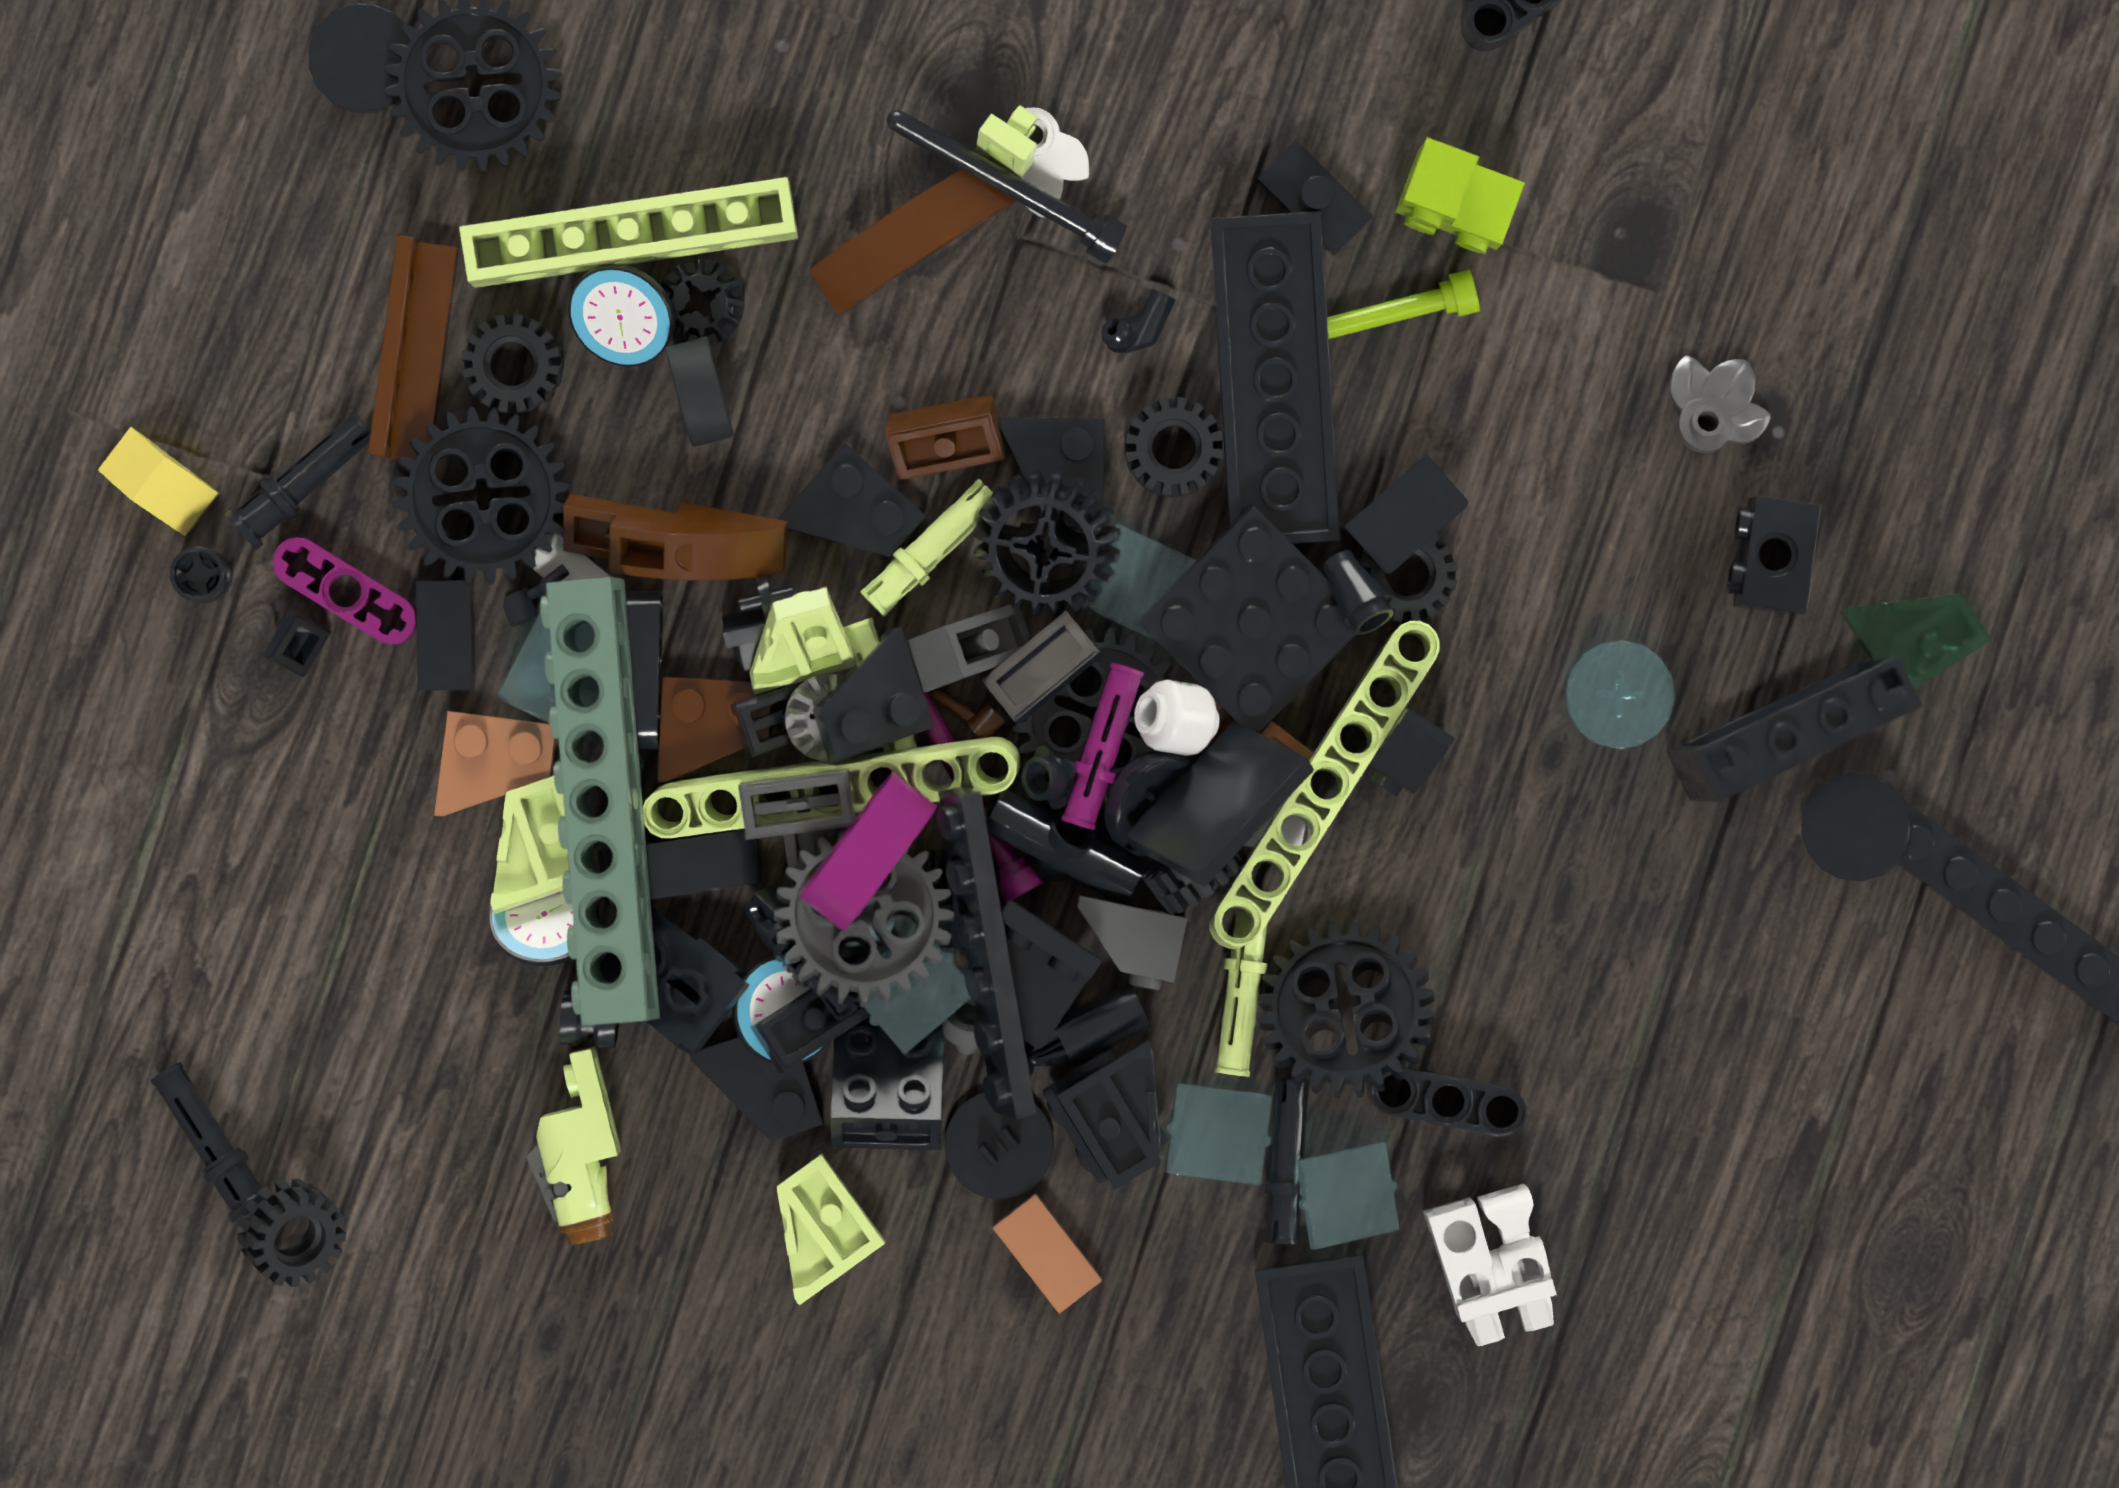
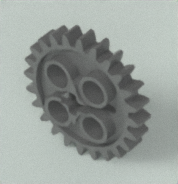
M839 829L837 842L846 832L844 829ZM821 836L817 839L819 856L815 857L804 850L799 853L798 859L804 871L789 867L786 869L785 878L794 888H778L776 898L790 907L774 911V921L789 925V927L777 933L776 941L779 944L793 943L794 945L785 955L784 961L786 964H792L802 960L804 965L799 973L798 980L803 982L814 975L820 978L816 993L819 996L825 993L831 985L837 987V1001L839 1004H843L850 991L857 992L861 1007H866L870 992L875 991L883 1004H888L891 993L890 987L896 986L903 995H910V976L923 983L928 981L929 973L923 962L940 965L943 955L933 947V944L949 945L951 934L938 928L940 925L951 923L954 918V912L939 908V905L950 900L951 891L949 889H934L933 887L941 879L942 870L935 869L925 872L923 868L928 860L929 853L924 851L911 858L907 855L908 847L888 874L889 884L884 889L876 891L862 909L864 913L872 910L875 912L872 928L891 953V957L886 959L879 953L871 931L863 920L855 923L852 922L842 931L825 917L817 915L810 905L799 898V894L834 848ZM903 915L915 923L917 931L911 937L898 938L889 932L886 922L894 916ZM858 942L867 949L869 958L862 964L850 965L841 959L838 950L845 943Z

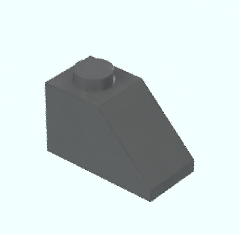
M1009 604L940 627L907 640V644L922 692L926 693L998 667L1030 641L1031 636L1020 607L1012 609V606Z
M1079 894L1077 902L1079 910L1119 971L1130 974L1128 984L1160 990L1162 981L1174 983L1187 917Z

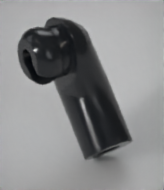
M1151 289L1140 315L1120 320L1115 317L1105 322L1101 331L1104 343H1106L1111 351L1122 354L1153 346L1158 341L1176 300L1165 293Z

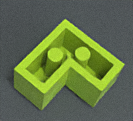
M1427 137L1417 151L1395 213L1406 216L1404 225L1414 230L1434 235L1436 229H1441L1457 235L1455 240L1457 245L1477 253L1486 254L1488 247L1497 250L1503 244L1525 182L1476 165L1479 156Z

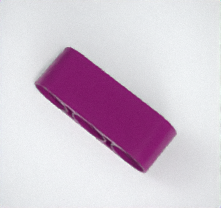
M892 772L872 795L799 894V898L840 930L844 931L877 891L933 815L937 806L896 773Z

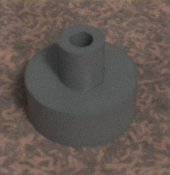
M961 997L949 1002L945 1008L942 1025L943 1034L948 1041L956 1045L957 1051L962 1054L970 1055L978 1049L974 1037V1026L978 1022L976 1008Z

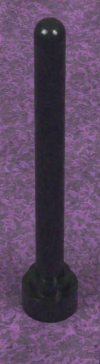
M893 110L888 114L886 122L892 131L1080 236L1079 243L1087 247L1086 253L1107 263L1118 248L1127 228V225L1108 214L1103 218L1097 214H1094L1092 217L1087 216L902 110Z

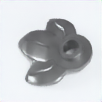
M1686 355L1679 361L1670 380L1669 395L1674 405L1680 411L1677 419V431L1686 447L1699 453H1711L1719 450L1726 442L1738 444L1752 442L1766 429L1771 415L1757 404L1750 403L1755 392L1756 379L1754 371L1747 360H1728L1716 366L1711 372L1707 371L1697 360L1689 355ZM1705 417L1709 419L1714 425V431L1708 432L1701 429L1698 425V418Z

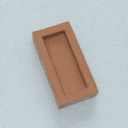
M1036 1193L992 1226L1000 1239L1059 1314L1102 1281L1101 1276Z

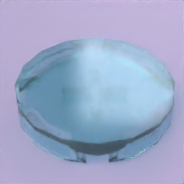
M1625 640L1600 643L1583 653L1570 669L1565 689L1567 714L1577 731L1594 744L1614 749L1639 746L1655 737L1669 720L1675 699L1672 676L1662 659L1646 646Z

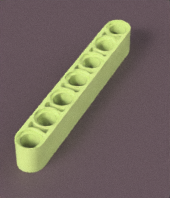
M1421 621L1404 623L1391 633L1380 648L1314 754L1309 759L1314 771L1276 811L1246 858V863L1240 867L1241 870L1235 875L1212 911L1209 919V930L1213 939L1219 945L1229 949L1241 948L1254 942L1267 925L1436 660L1440 650L1439 638L1436 631L1429 624ZM1414 635L1422 641L1425 654L1421 661L1411 662L1401 655L1399 651L1401 636ZM1384 680L1393 686L1396 693L1393 706L1383 708L1372 701L1369 695V688L1373 681ZM1354 725L1365 733L1367 745L1362 753H1351L1342 746L1340 733L1344 726ZM1316 771H1326L1335 777L1338 790L1334 798L1322 799L1313 793L1311 778ZM1296 816L1306 823L1308 838L1303 845L1294 846L1283 838L1281 826L1286 817ZM1259 862L1272 864L1279 873L1278 886L1272 892L1259 890L1252 881V870ZM1229 908L1241 909L1248 915L1250 928L1243 938L1231 937L1224 931L1222 918Z
M986 737L857 755L838 762L814 761L670 781L660 785L646 799L643 805L644 824L652 834L660 838H676L745 828L738 787L740 783L842 769L850 770L851 790H853V806L856 813L861 812L876 792L877 787L872 781V772L880 767L892 769L899 777L931 802L940 801L938 792L956 787L980 791L981 795L995 794L1006 790L1013 783L1020 768L1021 757L1018 749L1011 741L1003 737ZM988 752L1001 754L1007 760L1009 766L1008 773L999 778L986 775L981 769L980 757ZM932 760L947 762L953 769L954 780L946 785L933 783L926 774V764ZM819 787L789 790L791 798L822 794ZM716 790L730 792L737 802L736 813L724 815L717 812L711 803L712 792ZM765 794L752 795L753 803L767 801ZM671 797L681 804L683 809L681 821L669 822L659 814L658 801L660 798ZM841 804L755 815L756 825L842 814Z

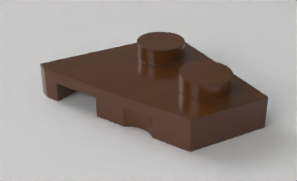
M663 677L657 782H669L744 749L743 746L746 743L744 737L739 734L737 728L739 722L737 716L733 715L730 705L755 696L751 682ZM772 704L750 712L752 720L771 713ZM771 726L756 731L759 740L770 736Z

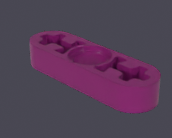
M299 537L290 538L282 542L276 549L273 556V568L277 577L282 582L376 640L391 645L402 644L411 639L417 631L416 608L409 600L315 542ZM304 548L308 549L310 553L307 561L323 571L327 561L335 565L323 577L319 593L311 589V586L318 579L304 572H298L295 577L289 574L292 565L286 560V557L290 551L300 554ZM344 575L353 576L361 586L359 600L350 607L337 605L331 596L333 582ZM373 589L381 593V596L374 601L375 604L390 611H393L397 605L403 608L400 616L406 622L403 631L392 629L388 635L382 631L385 622L371 612L367 613L365 622L357 618V615L369 605Z

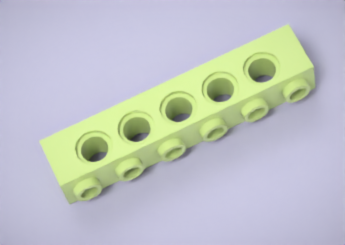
M788 177L459 227L467 281L475 288L590 271L595 267L606 264L629 265L799 239Z

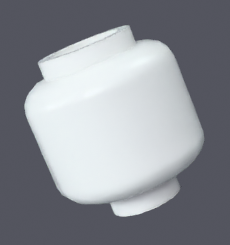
M1164 680L1156 682L1141 695L1135 709V724L1147 746L1162 752L1193 755L1203 750L1209 744L1211 738L1215 736L1219 727V714L1215 701L1207 689L1195 684Z

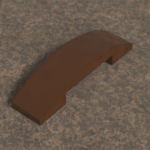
M959 170L849 240L809 269L836 314L841 316L883 289L886 283L973 227H979L1018 201L967 172Z

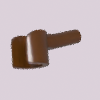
M941 688L935 689L931 695L934 701L964 721L979 738L995 737L1006 727V723L988 703L974 714L967 705Z

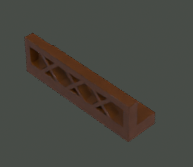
M397 235L368 454L376 458L399 461L400 457L416 459L418 455L409 444L411 439L416 438L427 444L430 442L425 427L430 422L436 425L459 257V248L423 243L418 242L414 237Z

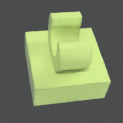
M1020 105L1007 123L991 114L979 130L975 150L1002 168L1022 178L1034 160L1037 144L1029 138L1036 129L1033 125L1038 117Z

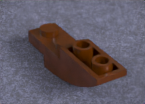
M570 494L564 503L563 551L609 559V572L668 580H731L783 573L786 567L787 521L685 502L680 504L676 513Z

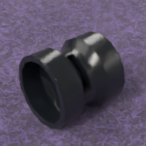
M190 547L181 551L174 558L170 567V581L174 590L181 597L200 603H212L221 599L229 591L233 582V570L229 561L221 553L205 547Z
M564 991L560 1012V1045L577 1046L582 1041H589V1038H593V1042L598 1047L615 1049L619 1023L582 1026L581 1014H575L573 1009L571 991Z

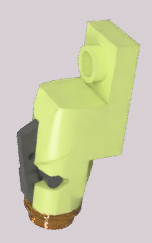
M596 1046L573 1051L569 1054L571 1064L563 1066L571 1098L580 1096L582 1105L543 1115L540 1118L536 1138L538 1144L527 1155V1161L554 1221H558L560 1233H566L569 1245L582 1244L611 1235L609 1222L614 1220L608 1201L606 1166L600 1167L599 1160L617 1156L622 1150Z

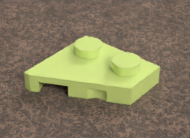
M827 588L811 592H800L790 598L772 603L749 672L755 695L802 682L815 675L830 674L855 665L852 647Z
M554 776L506 792L502 817L504 820L502 835L499 839L497 853L498 863L494 891L490 902L494 914L563 891V874L565 871H569L568 849H563L559 841L558 822L560 816H565L563 794H558L554 783Z
M822 1153L777 1185L780 1212L785 1231V1243L793 1281L794 1299L799 1305L885 1244L883 1237Z

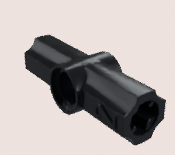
M1008 790L991 796L984 810L988 834L1026 853L1030 866L1037 874L1050 881H1062L1069 876L1122 904H1125L1133 894L1142 876L1145 863L1096 838L1094 830L1061 820L1065 810H1061L1053 815Z

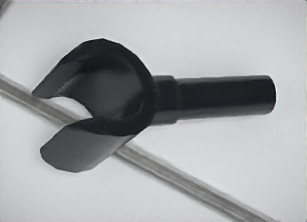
M563 564L559 565L537 583L511 593L506 597L503 608L511 626H518L538 617L532 600L541 597L547 592L546 583L561 582L570 575Z

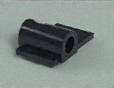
M651 904L660 1019L648 1020L646 1022L679 1049L697 1055L750 986L749 983L742 979L747 971L702 938L696 941ZM609 952L601 961V972L605 979L612 983L620 977L622 964L614 953Z

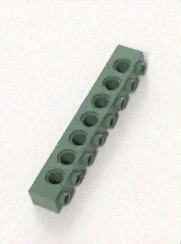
M603 577L546 583L547 596L541 598L540 611L543 626L545 629H550L552 651L546 652L545 672L549 684H554L556 706L550 708L549 723L553 738L559 739L560 761H556L554 764V783L558 794H563L565 816H560L558 835L561 847L568 849L569 871H565L563 874V894L566 903L572 904L574 926H570L567 931L568 952L570 958L577 961L578 981L573 982L571 990L573 1009L575 1014H581L582 1026L660 1019L624 579ZM589 622L595 631V640L588 650L581 652L575 644L574 634L579 625ZM591 676L597 681L600 692L597 701L593 705L586 707L579 698V687L586 678ZM595 731L603 739L604 750L598 760L591 762L583 752V743L585 738ZM598 786L608 796L607 810L600 817L594 816L587 804L590 792ZM600 842L606 843L613 853L612 864L605 872L597 870L592 862L593 849ZM604 897L610 898L617 907V918L608 928L599 922L596 915L597 905ZM609 952L614 953L622 964L621 975L614 983L605 979L601 972V961Z

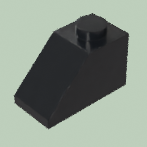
M1404 709L1368 767L1375 771L1370 780L1396 797L1402 789L1410 794H1415L1450 748L1455 738L1411 709Z

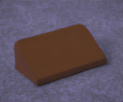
M992 395L898 412L888 417L885 436L899 480L1001 461L1005 458L996 405Z

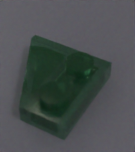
M1963 594L1851 606L1840 611L1870 659L1900 656L1915 689L1992 640Z

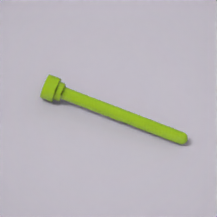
M1468 269L1449 274L1448 280L1440 282L1438 289L1327 317L1328 339L1444 309L1446 314L1457 312L1458 317L1480 312L1471 271Z

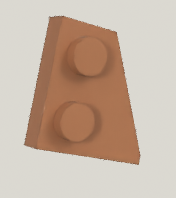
M448 711L434 815L447 816L504 796L508 791L551 777L556 739L551 734L550 724Z

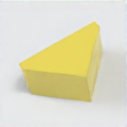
M133 427L129 428L98 469L130 500L186 537L219 495V492Z

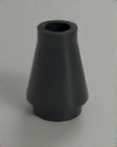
M1350 550L1333 555L1323 564V569L1328 576L1345 627H1352L1356 635H1364L1378 629L1393 616L1394 611L1389 605L1392 597L1362 567Z

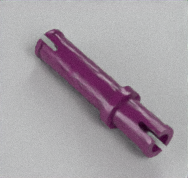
M1112 662L1081 761L1074 762L1077 774L1065 813L1061 818L1063 821L1091 830H1095V822L1108 783L1114 784L1117 774L1112 773L1128 725L1141 678L1144 676V672ZM1120 696L1107 740L1103 742L1116 697ZM1099 751H1102V756L1094 777L1090 794L1088 797H1086L1085 794L1094 770Z

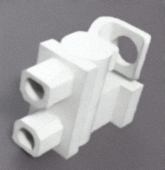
M1525 1184L1477 1197L1479 1206L1487 1218L1498 1226L1503 1244L1494 1250L1489 1251L1476 1204L1470 1197L1423 1210L1452 1297L1456 1315L1461 1322L1466 1323L1477 1346H1483L1505 1338L1498 1312L1518 1307L1522 1325L1526 1332L1535 1331L1554 1324L1550 1297L1557 1294L1551 1278L1543 1242L1540 1236L1532 1237L1529 1235L1528 1220L1533 1208V1199Z

